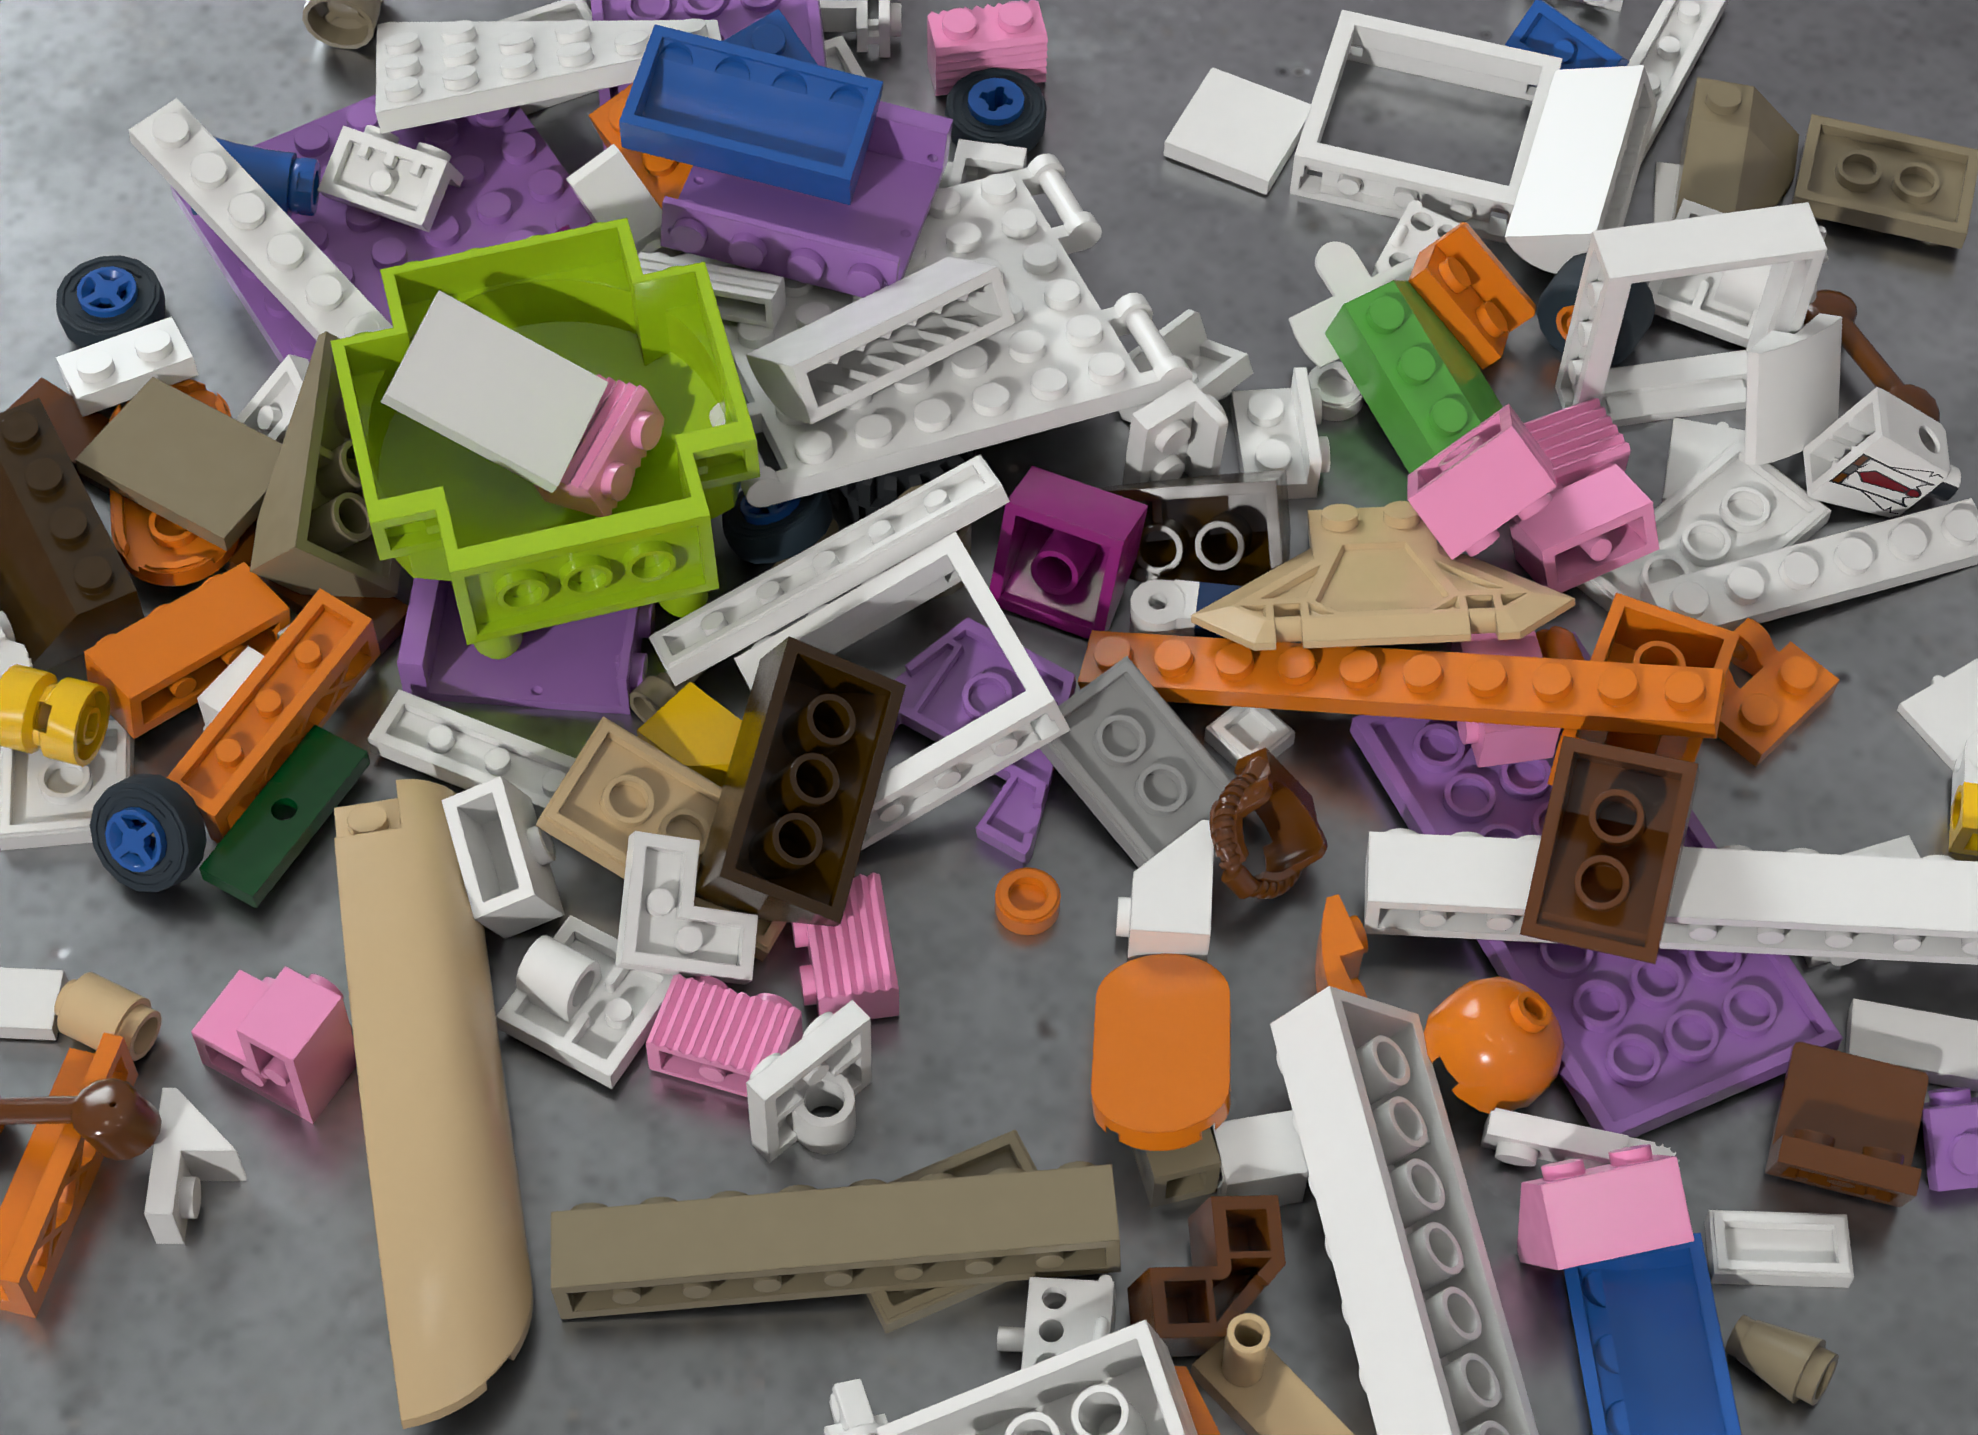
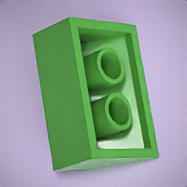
M1393 280L1344 303L1325 332L1326 337L1409 474L1503 408L1474 359L1408 281Z

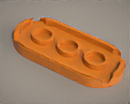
M187 379L170 385L232 418L227 402L218 393L216 396L213 392L206 390L205 384ZM121 403L112 413L110 421L123 409ZM110 489L111 534L114 546L125 568L135 577L145 582L161 586H181L200 581L222 568L237 548L239 539L228 551H225Z
M1179 954L1143 956L1115 968L1103 979L1098 987L1095 1002L1091 1077L1092 1107L1097 1124L1105 1132L1108 1127L1111 1131L1118 1133L1119 1142L1133 1148L1149 1151H1168L1184 1148L1202 1140V1131L1210 1128L1214 1123L1216 1130L1229 1114L1231 1105L1230 988L1222 973L1205 961Z

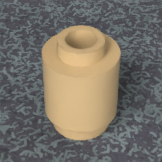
M93 972L85 973L77 980L72 979L68 981L59 992L54 1006V1012L58 1016L57 1027L60 1033L97 1050L104 1032L122 1036L125 1039L133 1061L141 1059L151 1049L159 1034L162 1022L160 1012L151 1008L149 999Z

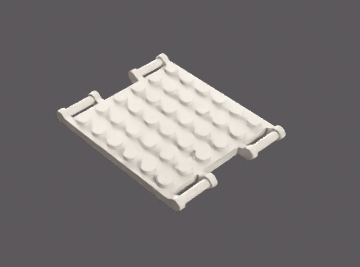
M1049 153L1041 154L1035 157L1026 168L1002 174H992L983 179L947 188H938L904 275L905 278L946 257L996 265L999 267L1016 323L820 421L809 424L792 419L782 413L761 388L749 365L746 354L862 298L784 278L786 307L774 329L722 319L740 384L749 402L747 408L755 434L759 432L764 433L782 469L774 471L771 467L765 466L758 452L760 477L741 481V488L749 504L755 507H767L1146 404L1159 398L1188 379L1192 381V372L1186 362L1181 357L1173 355L1153 323V311L1146 298L1139 293H1129L1122 296L1114 307L1101 310L1067 255L1093 247L1101 238L1102 230L1095 217L1090 212L1083 211L1065 182V170L1055 155ZM1045 193L1064 225L1051 228L1032 196ZM662 252L651 253V254L664 255V256L669 257L666 253H662ZM691 253L673 257L690 261H705L706 264L768 274ZM1132 333L1153 370L1140 373L1118 337ZM719 403L709 413L712 427L725 424L724 413Z

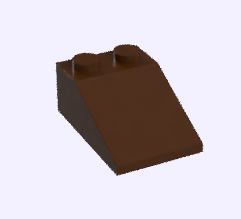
M1563 736L1520 935L1656 965L1698 783L1699 764Z

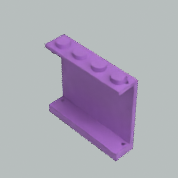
M880 101L851 205L693 166L679 198L675 199L665 196L662 202L660 246L864 298L904 278L948 163L953 119Z
M414 578L397 660L402 689L425 700L631 715L632 708L629 703V694L647 677L648 656L647 653H640L642 638H649L654 634L656 604H648L524 632L521 645L511 656L504 659H492L481 654L474 644H466L452 581Z

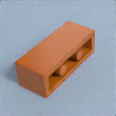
M243 562L223 574L210 577L200 587L170 604L158 606L145 618L116 634H109L103 637L93 647L84 651L87 680L107 688L110 696L111 716L135 739L198 703L197 698L248 646L265 656L277 642L278 632L291 624L290 608L257 574L250 572V567Z

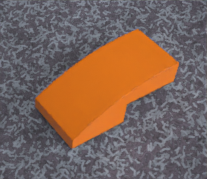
M1339 894L1327 897L1316 949V991L1319 993L1328 986L1367 998L1365 989L1358 979L1363 954L1368 952V940L1365 929L1358 916L1348 915Z

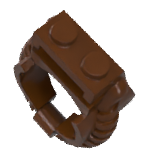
M1265 747L1238 759L1234 770L1237 777L1225 787L1219 799L1213 803L1210 810L1209 825L1213 846L1216 850L1215 855L1216 858L1219 857L1221 860L1219 862L1220 868L1225 869L1221 880L1239 899H1246L1248 897L1271 899L1284 894L1296 883L1302 873V869L1321 859L1328 847L1327 840L1317 821L1312 795ZM1253 811L1262 820L1273 841L1263 847L1266 871L1255 876L1241 864L1246 861L1249 855L1243 835V818Z

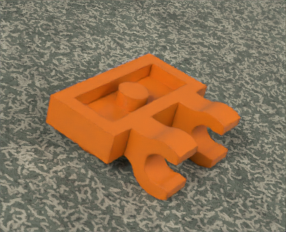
M1747 618L1733 631L1739 633L1740 636L1731 662L1750 673L1753 677L1743 687L1739 688L1728 669L1725 677L1726 685L1717 736L1757 767L1834 693L1840 679L1791 641L1779 652L1774 647L1772 639L1765 628L1755 620Z

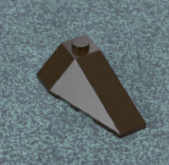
M1286 470L1219 474L1096 487L1148 505L1137 558L1128 579L1143 583L1149 580L1161 579L1244 586L1289 560L1291 527Z

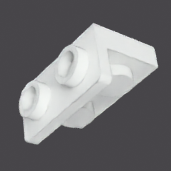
M367 125L364 132L343 126L318 191L327 198L430 232L448 184L460 188L464 178L449 162L451 155L435 146L421 142L418 143L416 150L398 144L399 138L390 132L381 134L380 128Z
M1294 368L1291 388L1232 391L1230 410L1240 473L1286 470L1288 499L1316 498L1320 473H1328L1330 471V446L1327 436L1318 437L1316 425L1322 422V399L1319 388L1310 389L1307 368Z
M1188 379L1134 412L1131 417L1122 485L1179 479L1183 472L1190 478L1219 475L1228 419L1218 400L1211 395H1205Z

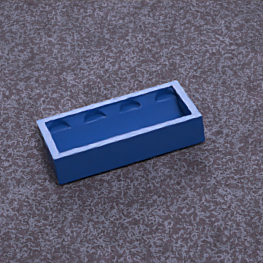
M655 24L619 120L622 148L851 205L883 91V81Z
M1701 1232L1693 1234V1242L1564 1269L1593 1435H1742Z

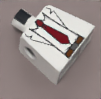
M1878 387L1872 390L1803 449L1807 496L1809 498L1889 518L1900 516L1925 495L1941 501H1947L1955 495L1961 482L1959 468L1950 465L1946 431L1942 424Z

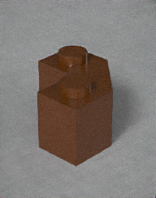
M1278 1195L1210 1196L1188 1217L1192 1266L1149 1267L1127 1288L1130 1325L1147 1320L1167 1345L1171 1357L1202 1356L1223 1339L1227 1334V1328L1231 1320L1243 1314L1286 1265Z

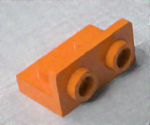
M1466 222L1460 223L1419 252L1408 280L1482 370L1502 357L1509 333L1532 318L1537 309L1536 304Z

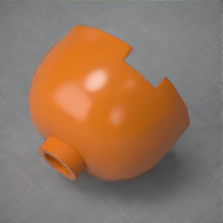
M1501 976L1469 981L1456 989L1428 1015L1424 1030L1429 1059L1433 1063L1440 1056L1447 1071L1458 1082L1451 1091L1459 1099L1478 1111L1490 1114L1491 1110L1494 1111L1495 1108L1514 1111L1532 1104L1558 1076L1565 1046L1561 1026L1547 1002L1538 993L1524 984Z

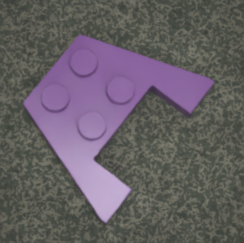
M967 617L905 665L906 671L894 679L906 685L894 732L900 724H904L931 740L938 742L1026 691L989 628ZM1024 647L1058 706L1074 695L1076 689L1075 674ZM1040 749L995 773V775L1007 782L976 826L977 838L1025 865L1029 863L1033 855L1055 767Z

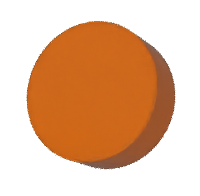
M1031 867L1012 870L1002 877L996 887V916L999 922L1013 933L1027 936L1040 934L1052 927L1059 916L1060 888L1055 879L1043 870Z

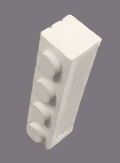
M640 252L638 255L643 274L662 271L672 266L700 263L699 261ZM706 264L722 319L763 326L770 329L775 328L786 307L784 277Z

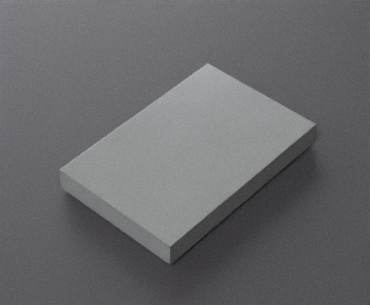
M1128 656L1124 657L1058 706L1071 730L1039 749L1138 868L1198 822L1210 820V810L1213 803L1219 799L1221 792L1232 780Z

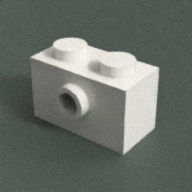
M499 776L441 800L473 917L476 921L507 939L565 915L550 862L556 860L555 847L550 835L535 826L538 820L531 797L502 776Z

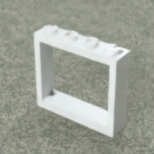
M1342 10L1294 155L1290 194L1401 219L1410 202L1419 200L1423 208L1455 222L1468 223L1480 238L1508 244L1505 238L1507 227L1556 70H1560L1563 58ZM1352 45L1363 47V49L1353 47ZM1346 61H1356L1533 101L1509 186L1320 143ZM1309 170L1322 172V177L1309 175L1308 172ZM1492 211L1508 215L1507 220L1491 216Z
M1797 203L1592 231L1555 385L1562 409L1593 398H1599L1601 407H1605L1606 414L1611 416L1612 423L1617 425V427L1746 409L1747 352L1772 330L1796 334L1804 327V319L1809 304L1813 303L1816 299V282L1822 264L1829 259L1824 242L1827 231L1823 226L1817 225L1809 203ZM1772 265L1746 350L1610 368L1632 283Z
M956 531L889 570L863 582L861 586L830 604H824L814 609L805 618L776 635L760 639L750 650L734 658L751 690L760 659L788 636L834 655L957 583L963 582L1026 691L882 773L861 850L1071 730Z

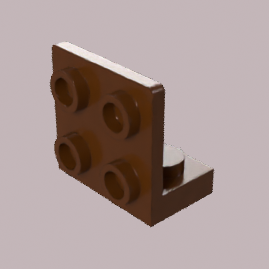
M1796 1042L1791 1048L1765 1173L1901 1208L1914 1199L1918 1192L1922 1169L1911 1167L1929 1082L1928 1075L1925 1072L1817 1045Z

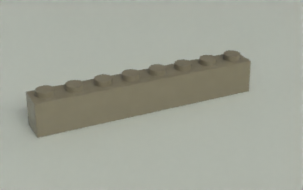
M1085 1161L1069 1162L1063 1164L1058 1169L1037 1171L1004 1167L996 1169L988 1175L955 1177L947 1173H934L926 1175L918 1181L886 1183L878 1179H863L852 1183L848 1187L816 1189L808 1185H793L782 1189L778 1193L747 1195L739 1191H723L707 1199L677 1201L670 1197H653L636 1205L608 1207L600 1203H582L574 1206L571 1210L551 1212V1291L561 1319L856 1295L882 1290L891 1292L1029 1280L1030 1277L1056 1278L1121 1272L1120 1236L1112 1164L1095 1166Z

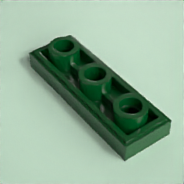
M314 724L199 867L202 879L257 908L334 811V808L337 807L370 765L368 752Z

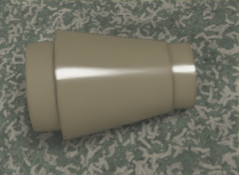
M1746 1315L1741 1316L1737 1321L1725 1348L1726 1353L1737 1358L1740 1363L1793 1404L1801 1399L1812 1406L1820 1400L1827 1389L1839 1359L1838 1354L1825 1348L1826 1341L1824 1339L1761 1320H1754Z

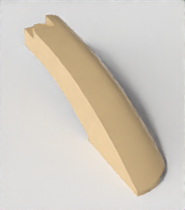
M418 779L396 780L398 798L334 808L336 827L334 843L354 1048L400 1419L403 1429L441 1419L471 1403L487 1391V1380L503 1365L507 1358L513 1361L516 1358L528 1333L533 1311V1284L485 929L484 925L473 917L441 801L457 793L446 786Z

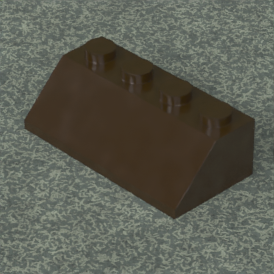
M40 398L0 413V611L6 614L10 622L15 642L24 644L29 658H31L33 668L44 671L84 654V651L93 647L103 637L109 634H116L145 617L137 590Z
M790 636L760 659L697 873L695 897L733 912L758 915V919L833 927L841 924L906 688L905 684Z

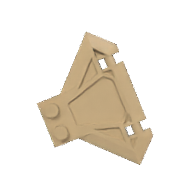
M1396 501L1387 504L1385 507L1356 508L1348 504H1333L1325 507L1323 510H1307L1310 549L1192 614L1191 623L1254 651L1276 650V643L1302 642L1303 649L1471 641V634L1495 633L1498 640H1511L1525 637L1575 606V598L1464 553L1452 560L1443 547L1437 543V539L1409 501Z

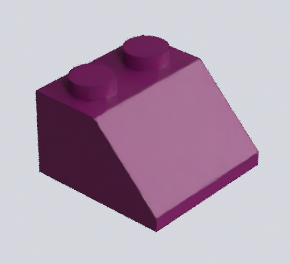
M1032 466L1010 495V502L1005 505L989 589L1000 608L1089 639L1092 630L1108 631L1137 558L1148 505Z

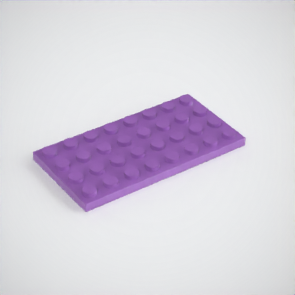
M1572 632L1577 640V643L1579 645V648L1582 652L1584 659L1590 661L1591 656L1579 640L1576 633ZM1358 715L1352 718L1350 733L1410 830L1418 834L1432 835L1475 832L1484 837L1513 839L1526 835L1542 836L1552 786L1547 783L1564 728L1560 729L1553 758L1478 768L1471 744L1464 745L1460 740L1457 721ZM1691 810L1684 846L1718 849L1693 810ZM1477 939L1499 976L1524 984L1538 993L1551 1007L1561 1026L1565 1045L1558 1074L1591 1128L1635 1138L1786 1073L1791 1048L1796 1042L1838 1050L1843 1039L1788 955L1659 949L1655 965L1560 943Z

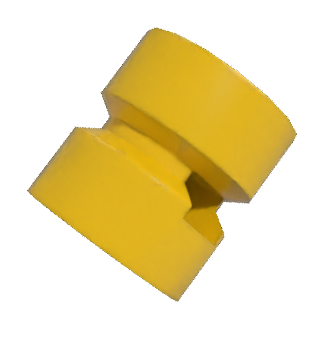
M19 664L9 667L0 679V746L33 754L41 749L43 755L49 759L80 767L91 763L104 741L108 728L110 696L107 688L100 684L66 677L58 683L56 675L51 672Z

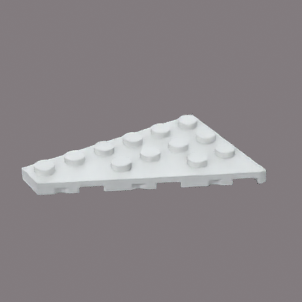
M697 18L686 20L618 21L575 19L569 21L472 22L460 20L455 22H386L377 24L375 113L382 134L633 83L655 24L722 41L718 21Z

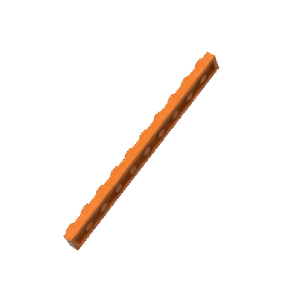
M1094 630L1091 631L1077 681L1081 690L1124 657L1128 656L1166 702L1717 739L1726 685L1724 669L1357 646L1303 649L1302 643L1292 642L1276 643V650L1254 651L1226 638Z

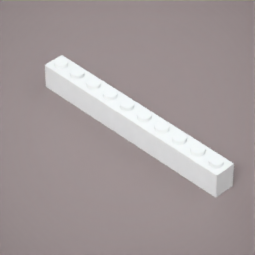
M1404 828L1391 829L1386 832L1369 831L1365 866L1364 929L1366 934L1555 943L1520 935L1541 835H1526L1513 839L1484 837L1475 832H1458L1453 835L1418 834L1413 830ZM1727 845L1718 849L1683 846L1659 949L1978 965V861H1959L1945 855H1929L1921 859L1887 857L1882 853L1873 851L1860 852L1854 855L1820 854L1808 848L1776 852L1756 851L1742 845Z

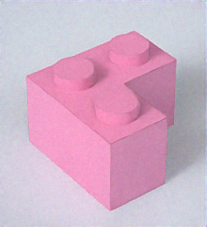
M286 966L276 979L265 977L262 981L239 970L191 1031L203 1064L314 1124L356 1068L353 1029L349 1023L341 991L322 976L311 974L306 978Z

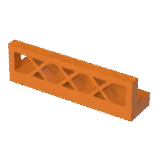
M319 588L166 777L178 783L194 799L204 819L210 838L217 843L223 839L314 724L321 728L325 725L381 654L372 619Z
M104 1032L95 1053L69 1048L49 1096H78L82 1089L93 1082L110 1078L127 1081L134 1087L138 1072L124 1037ZM36 1124L0 1206V1310L32 1318L37 1317L104 1158L98 1150L73 1128V1124Z

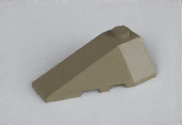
M1697 77L1684 126L1672 220L1676 219L1683 199L1722 213L1775 207L1782 196L1785 197L1795 177L1799 134L1754 86Z
M325 331L318 335L258 515L250 572L301 595H315L319 588L333 596L391 598L398 594L401 565L395 558L379 560L330 342L340 338Z

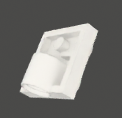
M1683 199L1675 220L1723 213ZM1772 265L1650 281L1648 286L1653 294L1656 309L1654 314L1747 348Z
M570 915L554 938L542 935L531 945L525 954L516 977L517 988L496 1016L498 1028L613 1089L648 1039L674 975L615 967L618 939Z
M853 1000L835 1014L826 1012L817 1017L807 1027L799 1042L782 1055L780 1053H773L763 1059L751 1073L749 1081L746 1082L751 1143L769 1163L797 1141L811 1152L819 1154L836 1153L846 1148L852 1141L856 1130L855 1095L872 1082L871 1018ZM819 1106H831L839 1110L837 1114L824 1118L810 1113Z

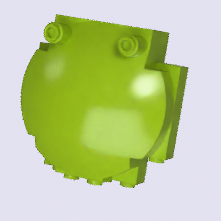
M628 218L608 222H596L588 226L546 235H534L523 240L484 248H472L461 253L423 261H410L399 266L380 269L393 328L375 332H361L351 337L330 341L379 560L395 558L413 578L452 581L466 644H474L481 654L492 659H504L511 656L521 645L523 633L657 602L660 603L664 610L681 618L703 607L708 599V591L719 589L711 520L735 506L741 481L760 477L756 435L705 261L685 266H672L662 271L643 274ZM439 290L594 375L600 374L604 378L610 377L615 381L621 380L625 384L630 382L636 387L641 385L648 390L664 417V427H662L661 437L657 445L653 449L647 450L646 457L641 458V466L635 468V477H633L629 494L625 499L618 501L617 507L612 509L611 515L597 517L546 502L533 483L381 403L388 386ZM719 403L724 413L725 424L712 427L709 413Z

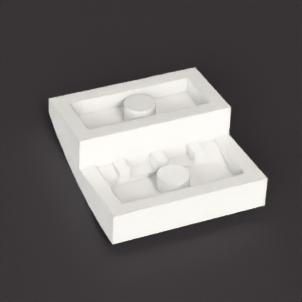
M1819 313L1796 334L1772 330L1747 352L1744 465L1756 467L1803 451L1806 445L1838 420L1842 338L1841 316Z

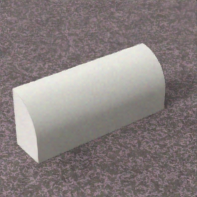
M1645 65L1555 71L1505 234L1509 246L1529 264L1544 271L1557 274L1560 268L1573 256L1587 253L1592 231L1623 227L1657 109Z
M946 257L746 354V357L758 383L771 402L786 416L813 424L1015 324L1016 321L998 266Z

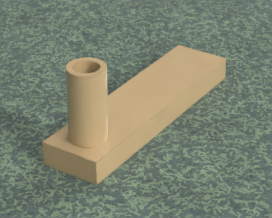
M1243 1313L1234 1317L1228 1325L1226 1336L1192 1364L1190 1374L1194 1380L1247 1435H1354L1269 1347L1270 1328L1267 1322L1256 1314Z

